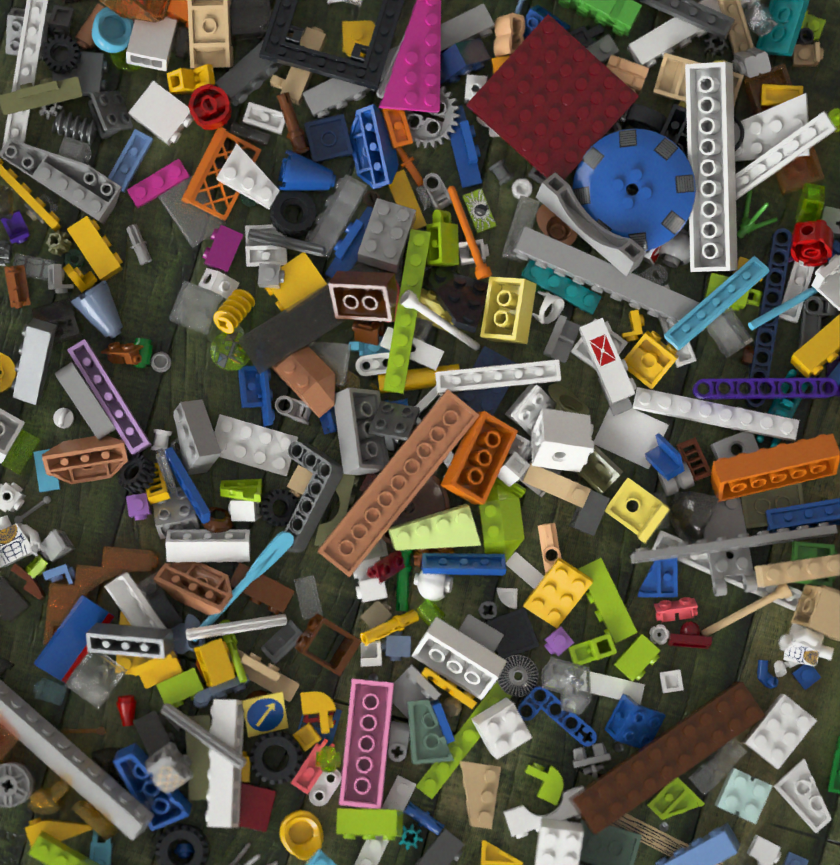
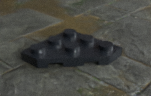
M433 266L427 286L437 295V301L443 310L449 313L455 327L475 333L486 302L488 283Z

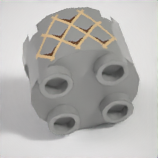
M172 742L165 745L145 762L148 774L152 772L154 775L152 781L165 793L174 792L193 777L190 765H192L191 759L186 754L182 755Z

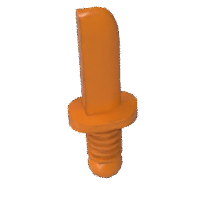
M402 147L395 148L398 153L397 155L400 156L399 158L403 162L400 166L402 168L406 167L418 187L422 186L423 178L412 163L415 160L413 156L411 158L407 157L408 155H406Z

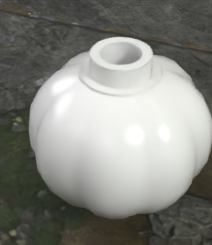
M421 570L420 573L415 574L414 585H417L419 593L426 600L439 601L445 598L447 593H451L453 577L446 574H422Z

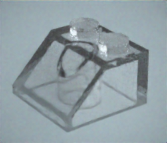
M89 652L76 667L65 686L99 709L109 699L127 670L104 653Z

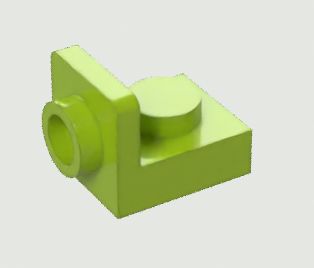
M806 10L801 29H811L814 34V40L818 41L826 20L812 16Z

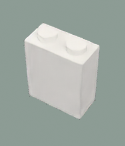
M137 12L126 51V63L167 71L177 32V20L170 17Z
M155 81L150 84L128 112L134 120L168 146L172 142L176 143L181 136L180 132L184 126L188 127L193 121L189 107Z

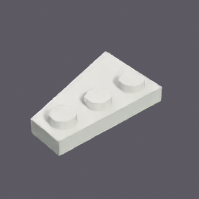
M805 758L799 761L773 785L815 833L819 832L832 820L816 787L814 778L808 769Z

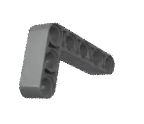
M294 441L288 448L290 458L313 473L285 529L294 538L292 546L286 552L301 553L306 549L343 476V468L341 464L312 444Z

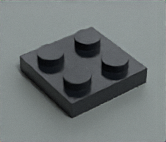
M525 607L486 622L488 626L503 634V638L496 648L499 657L503 659L539 646Z

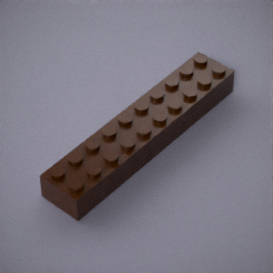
M742 681L735 682L571 796L569 801L591 834L596 835L765 717V714Z

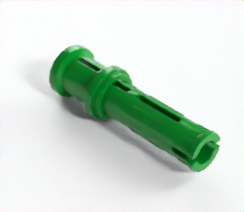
M413 549L400 550L405 568L397 573L395 611H409V572L412 570L410 563Z

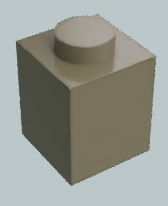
M377 600L360 617L372 629L384 623L392 616L390 613L392 608L385 600L382 602Z

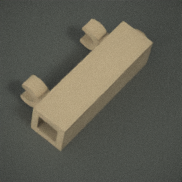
M307 27L304 35L301 37L300 45L322 52L326 42V34L320 28L312 27L311 29ZM289 33V36H288V37H291V38H292V37H293V34H292V33ZM291 67L286 80L273 75L270 83L271 86L282 89L280 94L289 92L291 102L300 106L303 99L302 93L306 91L313 72Z

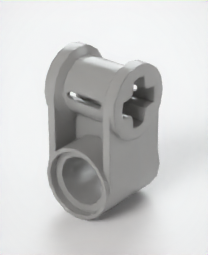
M435 173L426 175L423 181V188L434 210H442L449 205L453 206L448 189L445 187L440 176ZM429 179H435L438 186L436 188H429L426 182Z
M289 396L277 398L275 408L279 414L299 423L309 425L310 422L308 420L312 410L302 400ZM282 400H287L290 403V408L286 411H282L278 407L279 402Z
M391 721L388 756L394 762L402 761L407 754L410 740L409 723ZM396 747H400V751H403V755H399L398 758H394V754L391 753V750H395Z

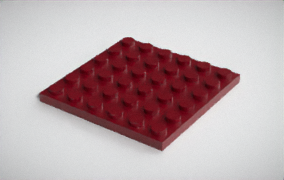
M547 14L466 106L543 176L549 178L552 174L556 173L565 180L582 161L585 153L608 132L639 96Z

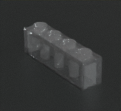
M348 174L344 178H339L335 185L337 190L334 196L330 195L325 203V206H327L325 212L319 213L315 221L317 226L314 231L310 230L305 238L307 242L325 246L326 251L323 257L329 259L364 194L368 190L366 184Z

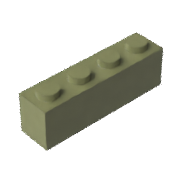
M211 714L187 716L210 732V727L212 726ZM186 731L187 756L192 761L190 768L193 777L188 780L189 801L207 800V790L209 789L208 769L210 768L209 747Z

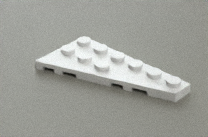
M807 93L742 120L744 139L741 146L735 151V162L758 159L809 122ZM737 123L734 124L736 145L740 138V129ZM810 149L800 156H810Z

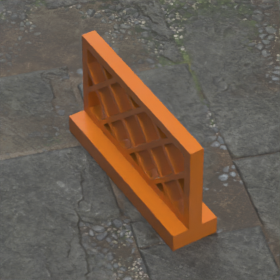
M221 127L216 130L181 201L187 204L190 203L226 221L240 193L236 191L234 195L226 197L223 188L225 184L218 181V185L208 187L206 177L212 174H216L217 177L221 169H217L214 162L215 159L225 156L227 161V155L233 151L226 152L224 147L226 138L233 140L235 145L239 143L244 146L241 147L242 150L250 149L256 152L253 159H251L254 163L262 149L240 139ZM213 165L214 171L209 172ZM220 187L223 198L213 201L209 190ZM206 191L210 202L201 204L195 201L199 193ZM225 201L227 210L224 215L216 211L215 203Z

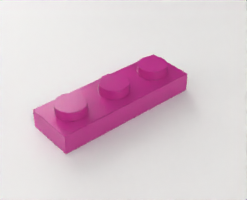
M177 159L127 189V192L137 208H140L190 178L181 161Z

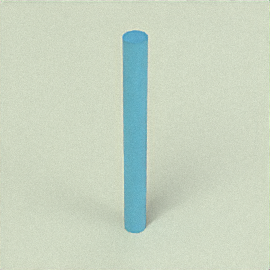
M814 287L807 289L749 322V328L754 330L817 294L818 291Z

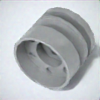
M8 762L0 765L1 807L11 808L26 802L32 796L36 780L33 771L27 765L21 762ZM11 780L10 783L14 786L8 790V786L5 783Z

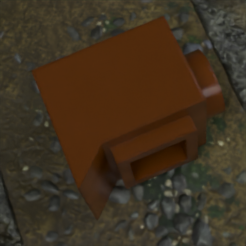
M354 320L352 331L355 334V341L378 346L379 335H384L385 321Z

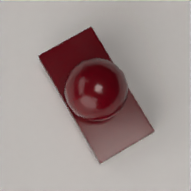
M692 621L685 622L681 626L680 634H670L668 638L669 646L708 649L712 644V637L700 636V627Z

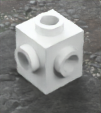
M5 482L4 485L0 484V509L4 512L7 510L11 512L18 511L25 502L23 499L26 495L21 492L23 489L16 483L9 484ZM7 493L11 495L9 500L4 499Z

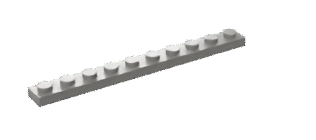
M829 522L817 524L815 528L803 525L793 531H789V528L778 529L777 533L769 534V531L757 532V536L750 537L749 533L737 535L735 539L723 536L716 538L717 541L709 542V539H702L696 541L697 544L689 545L688 542L677 543L676 547L670 548L668 545L656 546V550H648V547L635 549L636 552L630 557L631 563L635 564L829 537L838 532L836 525H829Z

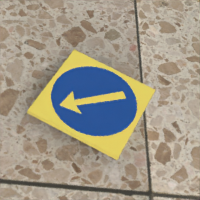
M282 691L242 701L248 737L288 728Z

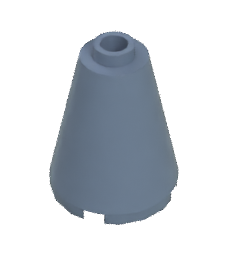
M106 280L96 284V286L70 301L105 338L110 336L112 339L122 333L120 329L123 325Z

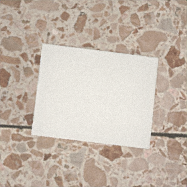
M609 407L594 440V444L649 469L651 464L646 460L645 453L658 446L655 435L660 433L664 437L669 425L635 409H630L613 416Z

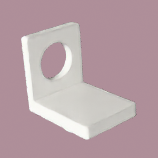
M206 268L198 286L211 290L227 299L238 288L239 282L219 271ZM212 275L211 280L206 284L207 277Z

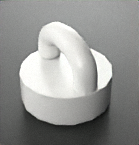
M60 408L54 413L53 420L56 426L66 429L73 425L75 417L71 410Z

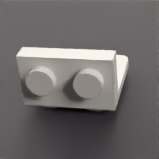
M836 254L829 260L828 265H822L817 269L812 286L840 311V255Z

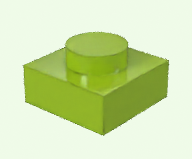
M38 554L25 569L34 579L37 575L43 574L42 572L46 570L48 563L41 554Z

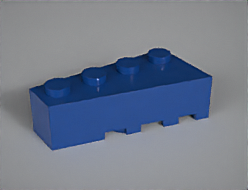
M134 743L118 750L113 762L131 795L154 815L148 824L151 831L189 816L192 804L178 789L172 793H165L152 781L154 775L152 772L148 774L145 762L149 757Z

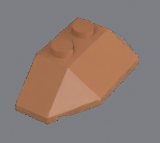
M309 346L282 349L267 362L272 370L319 418L335 405L336 374Z
M107 435L100 440L96 436L63 441L42 454L46 474L69 484L112 478L128 461L124 441Z
M165 563L153 578L154 582L176 601L208 616L221 613L233 597L229 576L203 563Z

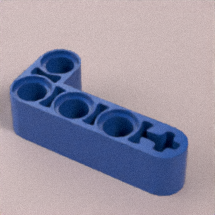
M536 686L517 706V710L524 721L533 719L540 710H543L582 745L591 746L596 742V732L543 686ZM539 689L545 692V698L542 701H536L534 698L535 691ZM554 703H558L561 707V711L557 715L550 713V706ZM525 705H529L532 709V713L528 717H523L520 713L521 708ZM574 717L577 722L576 726L571 729L567 728L565 724L567 718ZM581 724L584 725L581 729L585 733L591 732L590 737L592 739L590 741L585 740L583 742L584 737L579 732H577V735L574 734V732L579 730Z

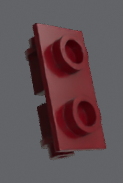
M395 550L376 562L374 566H370L367 571L368 577L378 578L379 583H382L404 569L405 565L401 551Z

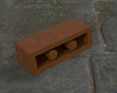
M239 563L230 580L232 590L246 576L250 567ZM262 574L253 580L243 592L251 596L250 601L258 605L263 602L269 605L268 610L278 615L280 612L285 613L296 591Z

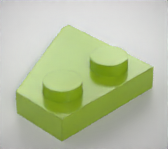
M262 479L221 480L220 496L261 502Z
M676 778L663 787L650 800L647 806L661 820L701 807L705 803L679 778Z

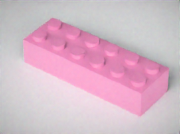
M352 679L339 805L382 808L394 682Z

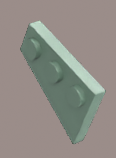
M428 699L407 701L412 764L454 761L430 701Z

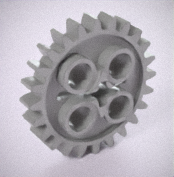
M444 86L440 88V103L444 104V111L440 114L429 112L434 116L444 118L443 122L432 118L426 119L422 115L404 110L413 143L416 141L417 147H420L423 143L424 148L428 149L429 143H431L432 147L436 148L437 141L444 145L443 138L445 137L450 140L449 132L456 133L452 127L459 126L455 119L461 116L455 114V111L459 110L460 107L453 105L457 102V99H450L453 93L449 91L445 94L446 87ZM414 117H418L419 124L413 128L411 120ZM432 123L438 124L436 133L430 132V125Z

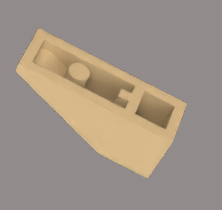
M530 463L522 482L582 508L591 491L588 487L542 467L532 466V463Z

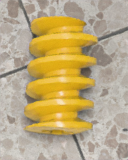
M242 289L234 290L218 311L215 312L213 320L216 326L227 334L233 333L243 318L247 316V313L255 306L253 296Z

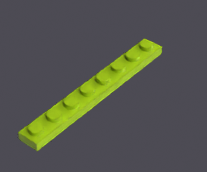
M410 230L383 391L404 394L418 311L415 308L404 307L400 304V298L405 291L411 290L417 295L418 301H420L431 232Z
M516 672L514 674V678L516 680H520L522 678V674L520 672ZM498 680L454 736L455 741L447 745L454 761L434 762L416 785L429 798H434L458 767L460 761L465 758L481 737L471 719L504 698L510 699L512 697L501 689Z

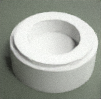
M523 178L516 180L512 186L513 195L520 200L527 199L532 193L530 181Z

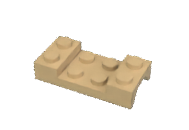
M187 0L190 68H198L205 64H211L213 68L234 67L230 32L229 5H231V0Z
M665 53L653 94L686 102L685 64H700V62ZM733 72L734 105L744 76Z

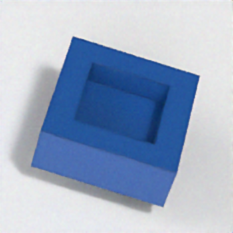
M802 664L791 673L804 690L821 678L813 666Z

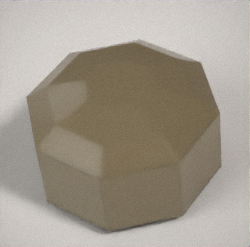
M453 696L447 697L442 703L444 713L449 717L457 716L462 710L461 701Z

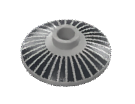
M513 655L506 658L507 662L497 679L499 686L505 693L511 696L520 697L529 694L538 683L539 674L536 665L531 659L522 655ZM516 672H520L522 674V678L520 680H516L514 678V674Z

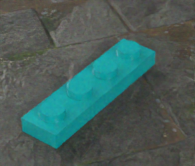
M529 259L521 275L522 278L536 283L542 289L563 298L564 301L590 315H593L602 297L567 277L555 274L554 270L549 267L546 269L535 265V261Z

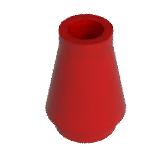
M134 695L119 696L116 702L122 726L135 725L134 718L137 700L134 699Z

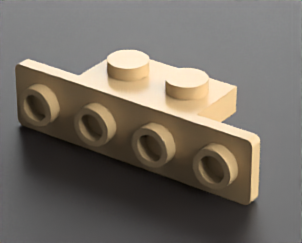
M238 649L241 662L249 680L272 693L282 691L286 701L290 702L300 686L299 683L278 672L280 668L271 663L267 666L260 662L262 658L251 652L248 655ZM229 651L227 655L229 657V660L232 661V657Z

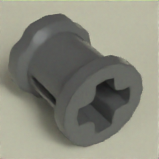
M504 159L489 168L490 172L493 171L499 180L498 184L500 186L515 177L508 170Z
M485 601L479 606V615L487 620L492 619L497 614V606L492 601ZM484 605L487 607L491 605L493 607L491 610L493 612L492 615L487 614L485 616L483 614Z

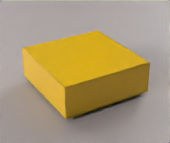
M310 722L293 734L304 751H307L322 739Z

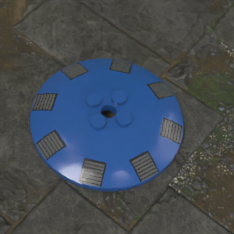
M625 129L603 137L585 153L577 167L572 191L581 206L598 224L616 235L631 238L645 251H649L670 241L687 223L694 207L696 183L689 160L674 142L650 130ZM636 184L638 186L637 194L629 195L627 193L628 186Z

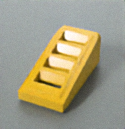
M161 462L154 463L155 468L158 469L154 473L156 476L159 475V477L152 479L154 480L153 483L159 481L161 483L146 489L150 504L170 499ZM161 487H162L161 490L152 492V490H155V489H158V488H161Z

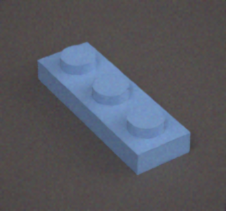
M136 129L133 131L108 176L110 180L122 187L121 192L123 193L126 191L153 142V138Z

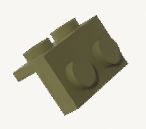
M594 444V450L589 454L587 464L583 465L580 473H576L583 477L595 491L603 494L623 471Z

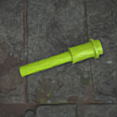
M223 620V621H221L219 624L228 623V622H231V621H230V620ZM235 633L222 635L224 642L229 648L239 682L244 683L248 679L236 646L238 641Z

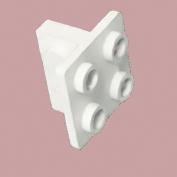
M529 384L505 415L531 436V431L542 408L554 410L555 402L540 386Z

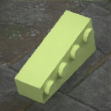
M467 504L398 524L388 529L395 550L481 545L470 506Z

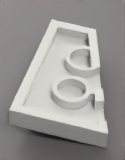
M236 144L216 177V180L269 210L280 193V190L238 144Z

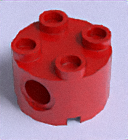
M207 84L193 91L189 102V110L198 126L204 130H214L221 128L231 118V104L228 95L222 88Z
M818 219L816 221L798 222L795 224L792 233L791 256L796 262L799 263L800 260L804 262L805 266H820L827 263L828 258L832 257L834 235L831 228L827 226V222Z

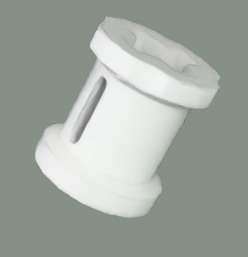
M154 429L155 438L151 450L165 452V449L168 448L169 436L172 435V432Z

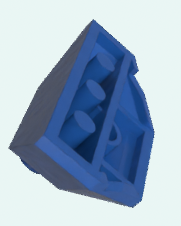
M372 104L356 110V117L353 121L349 138L357 176L369 184L372 189H378L392 184L399 163L396 149H392L384 117L376 105Z

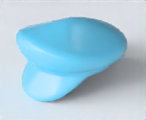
M108 6L100 10L92 26V38L97 47L108 53L123 51L129 44L134 25L130 14L116 6Z

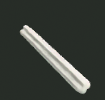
M285 614L190 628L186 630L187 640H195L283 626L287 624V617Z

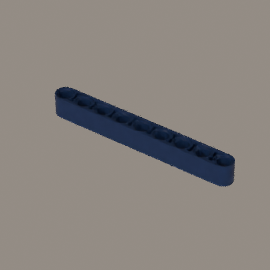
M785 228L778 229L770 240L766 264L769 268V273L764 276L763 294L758 317L781 305L792 241L791 232ZM778 234L784 235L786 243H779L776 236ZM773 255H781L783 258V262L776 263L773 259ZM776 274L779 277V283H773L770 280V275ZM767 294H773L776 297V302L769 303L767 301ZM779 315L773 318L772 323H764L755 330L754 354L752 364L749 366L748 378H753L755 373L760 374L763 378H769ZM767 334L770 339L769 343H763L760 340V335ZM757 354L765 355L766 362L764 364L757 361ZM765 383L760 385V390L764 394H766L768 386ZM746 385L745 394H748L749 387ZM744 399L745 404L752 409L760 407L765 399H760L758 404H754L750 399Z

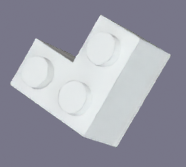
M380 557L363 560L353 573L354 579H359V586L356 587L358 599H362L363 603L388 598L385 581L379 583L378 578H370L367 575L368 568L374 566L380 560Z

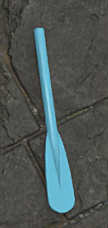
M280 532L269 543L253 563L246 576L232 590L233 597L221 613L209 615L199 627L212 625L253 580L262 575L292 546L294 538L290 532Z

